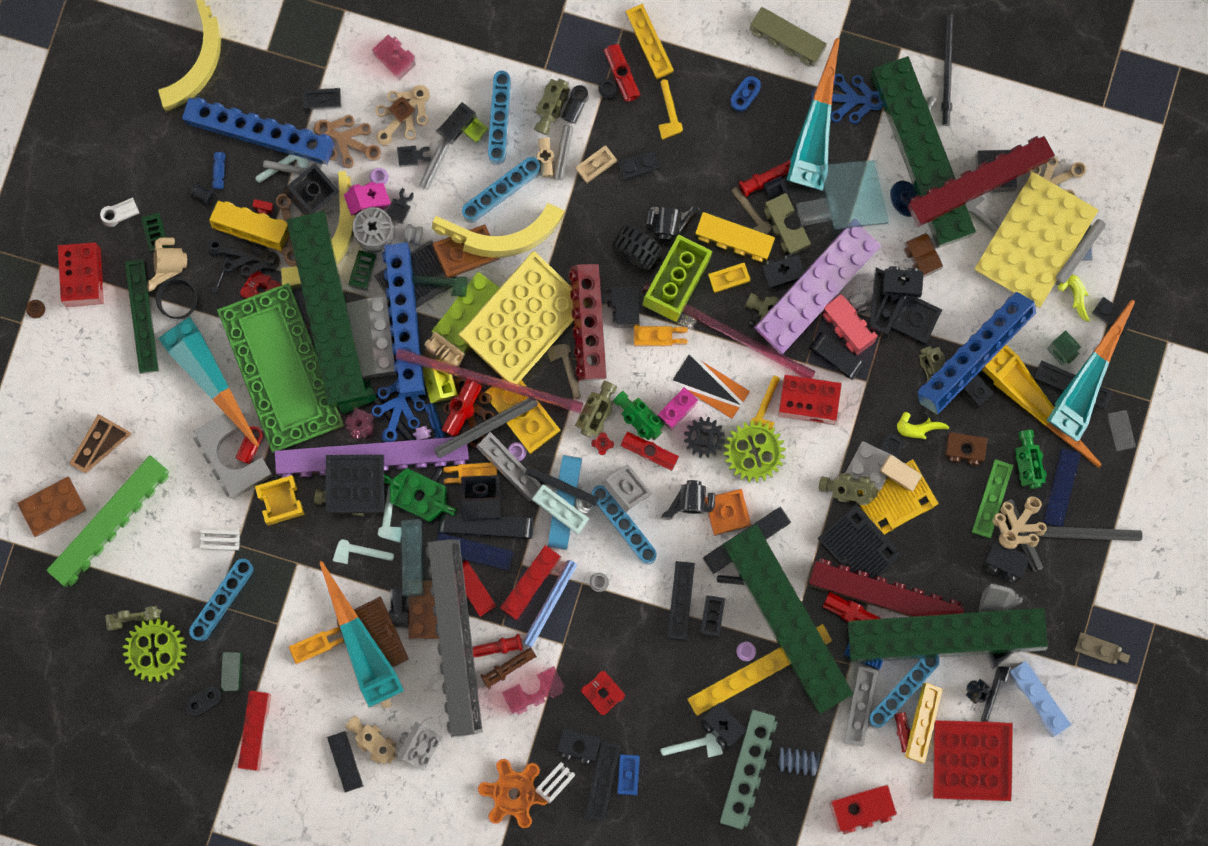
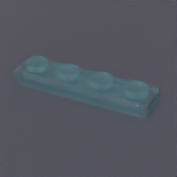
M420 519L401 521L403 596L423 595L422 521Z

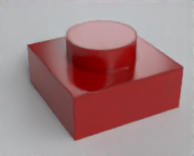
M254 199L252 205L257 214H273L275 208L273 203Z

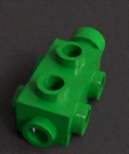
M624 391L620 392L613 402L624 410L621 413L624 421L627 424H631L637 430L640 437L645 438L647 441L651 438L656 440L663 433L661 429L665 423L639 397L632 402Z
M1033 430L1018 432L1019 440L1022 441V447L1015 448L1021 485L1030 486V489L1042 487L1041 484L1046 483V471L1042 465L1043 453L1040 451L1039 445H1034L1033 438L1035 436Z

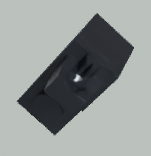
M638 286L612 287V289L607 290L606 294H601V304H607V307L616 309V311H612L613 323H617V328L640 326Z

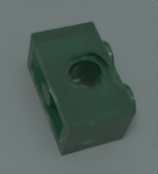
M1065 330L1048 346L1047 350L1063 366L1066 362L1069 365L1080 354L1078 351L1081 346Z

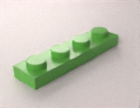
M994 460L972 529L973 534L991 538L995 526L993 518L999 513L1013 465Z

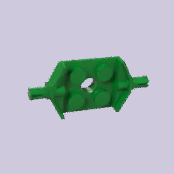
M408 468L395 478L384 474V478L387 479H384V483L390 486V503L429 522L442 512L453 516L456 515L450 509L457 512V508L447 503L446 486ZM422 490L425 496L423 500L417 501L415 494Z

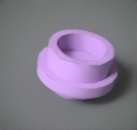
M375 168L371 171L369 178L375 184L384 183L385 185L388 182L389 176L385 169Z
M427 426L416 428L413 436L416 437V440L431 437L430 432L432 430L427 429Z
M512 443L507 449L518 461H522L526 456V448L521 443Z
M743 642L737 648V656L742 661H750L756 655V648L750 642Z

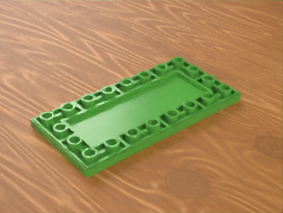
M289 283L217 310L272 453L344 426L337 406L330 408L328 405L318 357Z

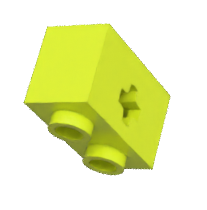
M436 360L423 365L424 381L430 403L446 401L457 395L448 364L443 360Z

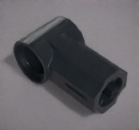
M583 85L573 87L571 96L561 115L562 119L569 123H577L584 105L589 99L586 87ZM578 91H583L585 93V96L582 99H577L575 97V94Z
M391 589V610H389V615L394 627H409L407 589Z

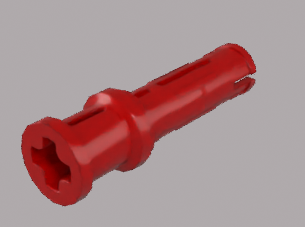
M790 160L760 175L754 174L752 178L744 182H738L743 195L747 197L749 193L757 189L762 190L764 188L763 184L788 174L791 165Z
M516 634L515 637L505 639L501 637L499 641L473 646L474 658L495 653L507 654L509 651L518 649L523 651L521 636Z

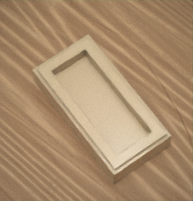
M888 455L879 471L910 492L914 491L922 474L892 455Z

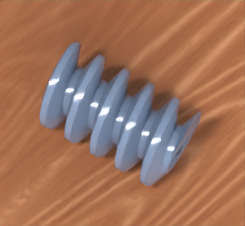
M781 747L779 755L780 770L783 772L785 767H787L788 772L791 773L793 768H795L796 774H799L801 769H803L804 775H807L808 771L811 770V774L814 776L818 771L820 752H818L816 757L814 751H811L809 756H807L806 750H803L801 755H799L798 749H795L792 754L790 748H787L784 753L783 747Z

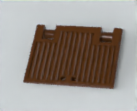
M381 596L354 609L392 668L409 660ZM337 619V625H338L339 630H340V632H341V629H340V626H339V623H338V619Z

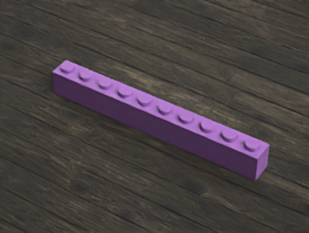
M454 437L275 451L276 474L281 476V478L300 474V477H311L312 473H320V476H326V455L384 454V471H388V467L404 470L412 465H415V468H427V464L443 467L446 466V463L454 462V465L465 464V461H469L468 444L444 457L438 458L434 449Z

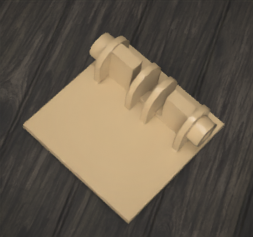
M434 331L430 340L428 339L424 344L426 348L423 355L430 361L443 360L449 365L453 377L465 354Z

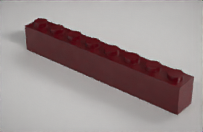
M1035 136L1028 140V144L1024 146L1020 144L1012 148V152L1009 154L1001 153L994 158L995 161L988 163V161L983 162L977 166V170L973 172L968 170L961 174V178L957 180L952 178L944 183L945 186L939 189L934 187L927 191V195L923 197L918 195L912 198L907 208L917 227L1051 161L1055 154L1045 136L1040 138Z
M822 558L820 561H815L809 584L914 617L962 614L965 609L964 606H961L962 602L953 599H950V602L942 600L943 596L934 593L928 596L924 594V590L913 587V590L905 588V584L894 582L893 585L887 583L886 578L876 576L874 579L868 577L869 573L857 570V573L849 571L850 567L839 564L836 567L831 565V561Z

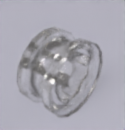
M681 314L682 319L678 321V324L693 330V324H696L697 321L688 315Z

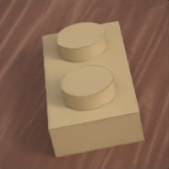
M605 145L576 166L575 169L587 184L616 163L617 159Z

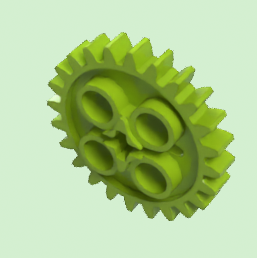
M751 420L750 426L744 422V428L737 425L738 432H730L733 438H726L730 444L724 445V448L729 450L724 452V456H729L725 463L732 464L729 470H736L734 476L740 473L741 480L746 476L748 477V483H750L752 478H755L756 483H758L761 477L765 482L766 475L773 478L772 471L779 472L776 467L777 465L783 466V463L779 460L786 457L781 454V452L786 451V448L780 447L784 440L778 441L781 434H774L775 427L769 430V423L762 427L761 421H759L758 425H755L754 421ZM763 435L766 438V442L758 444L755 441V437ZM748 436H751L754 448L756 450H760L757 456L762 465L761 468H759L757 465L755 455L750 454V452L752 451V447L748 440ZM738 442H746L748 448L744 451L737 448ZM764 453H769L772 456V460L764 462L761 456ZM751 459L754 462V467L748 469L744 466L743 462Z
M160 619L157 620L156 624H154L153 620H149V625L142 621V628L135 625L136 632L129 631L132 638H125L129 645L123 646V648L128 649V652L124 653L123 656L129 657L125 663L132 664L129 670L136 669L135 676L142 673V680H145L148 676L149 682H152L154 677L157 682H160L161 676L168 680V673L174 676L173 669L180 670L178 663H184L180 658L181 656H186L182 649L187 646L181 644L185 639L183 637L178 638L181 632L179 630L173 632L175 626L172 625L168 628L167 621L161 625ZM152 634H155V647L159 649V651L156 652L158 662L157 668L155 667V655L151 653V650L154 649L151 637ZM161 635H167L168 641L164 645L159 643ZM147 637L149 643L143 648L139 644L140 640ZM164 654L170 655V661L167 664L161 662V657ZM149 656L151 663L149 666L144 667L142 660L144 657Z

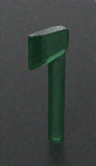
M414 275L412 279L414 283L454 286L451 296L466 297L468 279L466 277L460 276L456 279Z

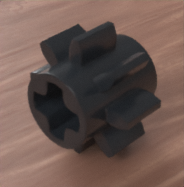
M982 679L978 681L973 680L968 683L966 687L968 693L965 696L974 704L985 702L989 697L988 690L990 687Z

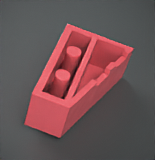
M842 294L825 306L823 309L824 313L822 314L823 318L827 323L831 322L835 327L833 329L839 338L843 337L846 341L845 346L851 354L854 352L857 356L875 343L878 337L876 333L869 331L865 320L859 318L856 310Z

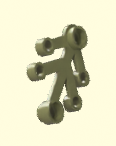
M157 606L146 607L145 611L129 614V611L117 612L118 617L117 614L106 615L107 630L122 629L123 622L134 619L136 621L159 619L160 613H162L161 609H157Z

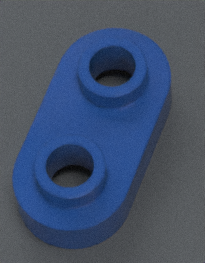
M750 76L745 78L731 97V106L734 110H746L760 92L761 83L756 77ZM753 85L755 88L753 90H749L748 86ZM737 100H742L744 103L738 105Z

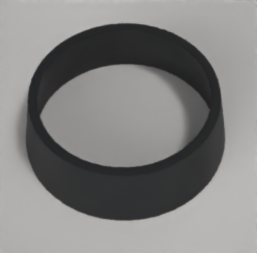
M170 278L159 286L155 297L156 305L159 311L169 318H186L196 308V289L186 279ZM173 284H184L195 295L193 308L187 314L179 317L167 314L161 304L163 292Z

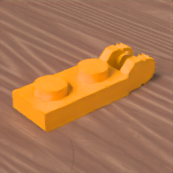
M634 326V346L686 345L687 339H672V333L684 334L687 333V328Z
M492 463L461 464L444 467L443 472L445 473L459 472V478L444 479V484L459 483L461 485V477L497 475V468Z
M339 627L326 632L322 631L288 646L295 664H300L344 643V638H338L331 643L327 639L328 636L339 633Z

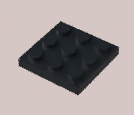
M384 454L326 455V513H384Z

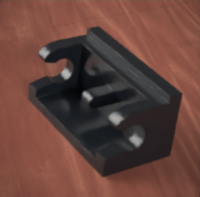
M461 102L436 132L452 145L476 119V112Z

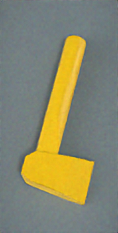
M667 80L660 82L670 123L659 125L662 140L681 133L683 130L682 124L677 120Z
M776 375L772 376L756 417L751 419L755 425H758L759 421H761L762 427L769 423V430L773 428L775 422L763 418L780 380Z

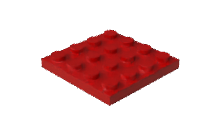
M935 720L933 799L1012 801L1013 723Z

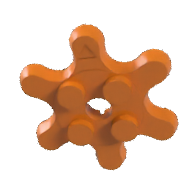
M500 759L496 764L499 772L498 780L494 783L482 782L478 786V792L481 796L491 797L495 802V806L489 813L488 818L491 823L498 824L506 815H514L521 828H528L532 824V818L529 814L530 807L534 804H548L535 791L536 788L533 785V781L538 776L540 769L537 764L530 763L522 772H514L507 759ZM517 788L520 791L517 799L509 797L510 789Z

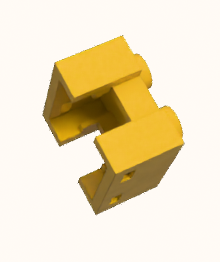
M292 475L255 486L258 499L265 502L267 511L264 510L262 513L268 526L305 515L302 503L295 496L294 491L298 489Z

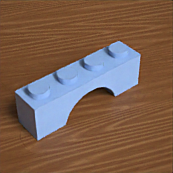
M1024 661L1009 672L1010 678L1031 702L1041 722L1052 737H1055L1071 726L1027 661Z

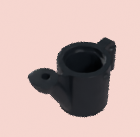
M651 207L647 212L646 225L653 226L656 214L654 234L658 235L659 240L673 242V239L677 238L678 234L680 235L691 218L697 215L701 208L690 207L689 210L683 213L680 210L671 208Z
M687 480L686 484L681 485L680 491L669 509L662 514L661 519L671 520L678 512L687 514L711 513L715 508L716 494L708 493L707 505H705L706 486H703L701 481Z

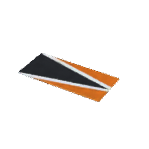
M691 354L688 355L672 380L675 384L682 388L685 387L691 394L733 419L750 392Z

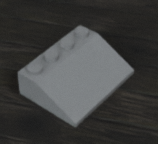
M387 296L346 303L363 379L397 375L394 370L395 355L392 352L393 338L390 333L391 320L388 314L389 303Z

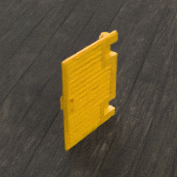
M914 460L905 463L921 474ZM921 476L912 492L887 477L881 491L877 494V498H873V501L868 503V505H860V507L884 534H887L894 530V528L931 510L939 503L923 476ZM859 489L858 493L864 495V492ZM926 496L929 502L921 506L918 500ZM886 518L888 524L880 527L878 522Z

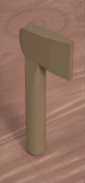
M738 187L733 188L732 193L758 225L753 230L768 234L772 228L769 222L763 221Z
M567 344L551 346L547 350L550 362L560 358L563 359L574 399L581 398L569 356L571 352L570 346Z

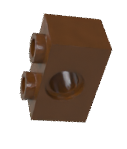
M949 432L945 458H949V461L957 463L960 460L968 461L970 465L978 466L985 461L988 438ZM961 446H969L971 453L964 454L961 451Z

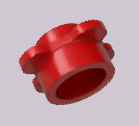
M602 432L597 439L592 440L591 445L596 447L600 455H605L608 449L614 447V442L607 437L606 433Z

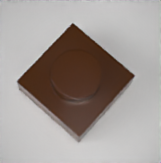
M403 96L388 108L401 124L415 112V109Z

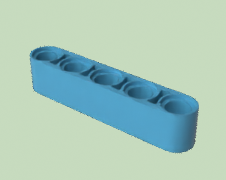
M503 70L496 72L493 77L488 156L490 162L495 165H500L505 161L511 80L509 73ZM499 78H506L507 82L501 85L497 82ZM504 96L506 100L503 103H498L496 98ZM498 114H502L505 116V118L502 121H496L494 119L495 116ZM499 132L503 134V137L500 140H496L493 138V135ZM500 151L502 155L499 158H494L492 153Z
M534 157L526 158L468 201L462 208L464 220L469 223L476 222L537 177L540 173L539 161ZM529 164H535L537 166V168L534 171H528L526 169V167ZM514 175L521 176V180L516 183L511 178ZM503 186L506 188V191L503 194H499L496 192V189ZM488 197L491 199V203L483 205L481 200ZM474 209L476 214L474 216H467L466 211Z
M563 455L559 480L578 487L582 458ZM557 489L556 494L574 507L576 498ZM552 516L548 547L567 550L570 528Z
M603 485L594 487L592 495L595 496V493L599 490L606 493L605 498L598 500L596 504L642 563L646 565L654 563L657 553L652 544ZM610 505H614L618 511L616 514L611 515L607 512V508ZM620 521H628L630 524L629 528L626 530L619 527ZM632 536H640L642 539L641 543L638 545L632 544L630 541ZM649 550L653 552L654 556L652 559L646 560L642 556L643 552Z
M239 559L235 562L198 615L189 631L193 639L197 641L206 640L253 573V565L248 560ZM243 563L248 564V571L240 573V565ZM236 579L237 587L229 589V581ZM225 595L226 602L223 605H218L217 598ZM209 611L215 612V618L212 621L206 620V614ZM198 627H203L204 634L201 637L195 636V630Z
M939 657L934 658L935 665L933 667H928L925 664L926 658L920 659L870 714L869 723L872 727L881 728L891 719L938 667ZM914 671H919L922 674L921 681H915L912 678ZM901 685H906L909 688L908 695L900 694L899 687ZM891 699L896 702L894 710H889L886 707L887 700ZM874 714L882 715L883 722L881 724L874 723Z

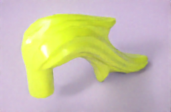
M1071 274L1067 282L1064 284L1060 283L1057 288L1063 292L1067 286L1070 287L1074 296L1072 308L1077 309L1078 314L1084 321L1090 322L1084 305V296H1089L1080 278L1077 275Z
M907 412L903 413L900 421L897 423L898 432L903 436L926 439L924 434L928 431L949 429L948 425L942 422H931L930 418L919 425L909 424L907 422L911 415Z

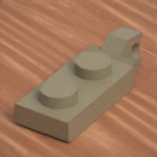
M1082 632L1079 634L1074 649L1075 652L1109 664H1117V661L1128 663L1130 655L1121 652L1122 648L1118 645Z

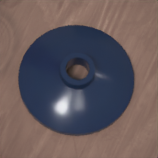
M898 181L891 188V202L901 215L912 217L907 207L911 203L910 200L917 196L916 191L910 182Z

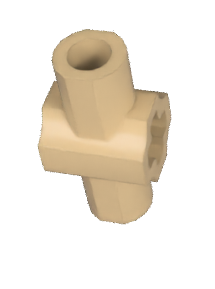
M539 138L537 159L539 164H541L542 177H552L554 153L550 148V139ZM544 154H547V156H548V160H547V161H544V158H543V155H544Z

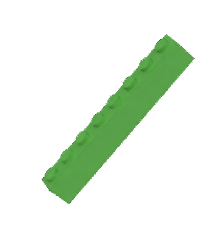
M149 455L46 571L63 586H72L78 580V574L81 571H86L91 565L90 561L104 551V545L107 542H112L117 536L116 532L130 522L129 517L141 510L143 507L142 503L146 498L150 499L155 494V488L167 481L170 472Z

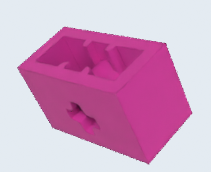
M370 182L364 186L356 184L351 186L350 190L344 194L351 216L357 215L363 209L370 207L383 210L391 204L384 183L375 184V182Z
M684 387L663 408L658 417L672 431L698 404V399Z

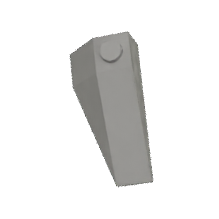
M990 584L982 591L978 612L1011 610L1022 603V598L1010 588Z

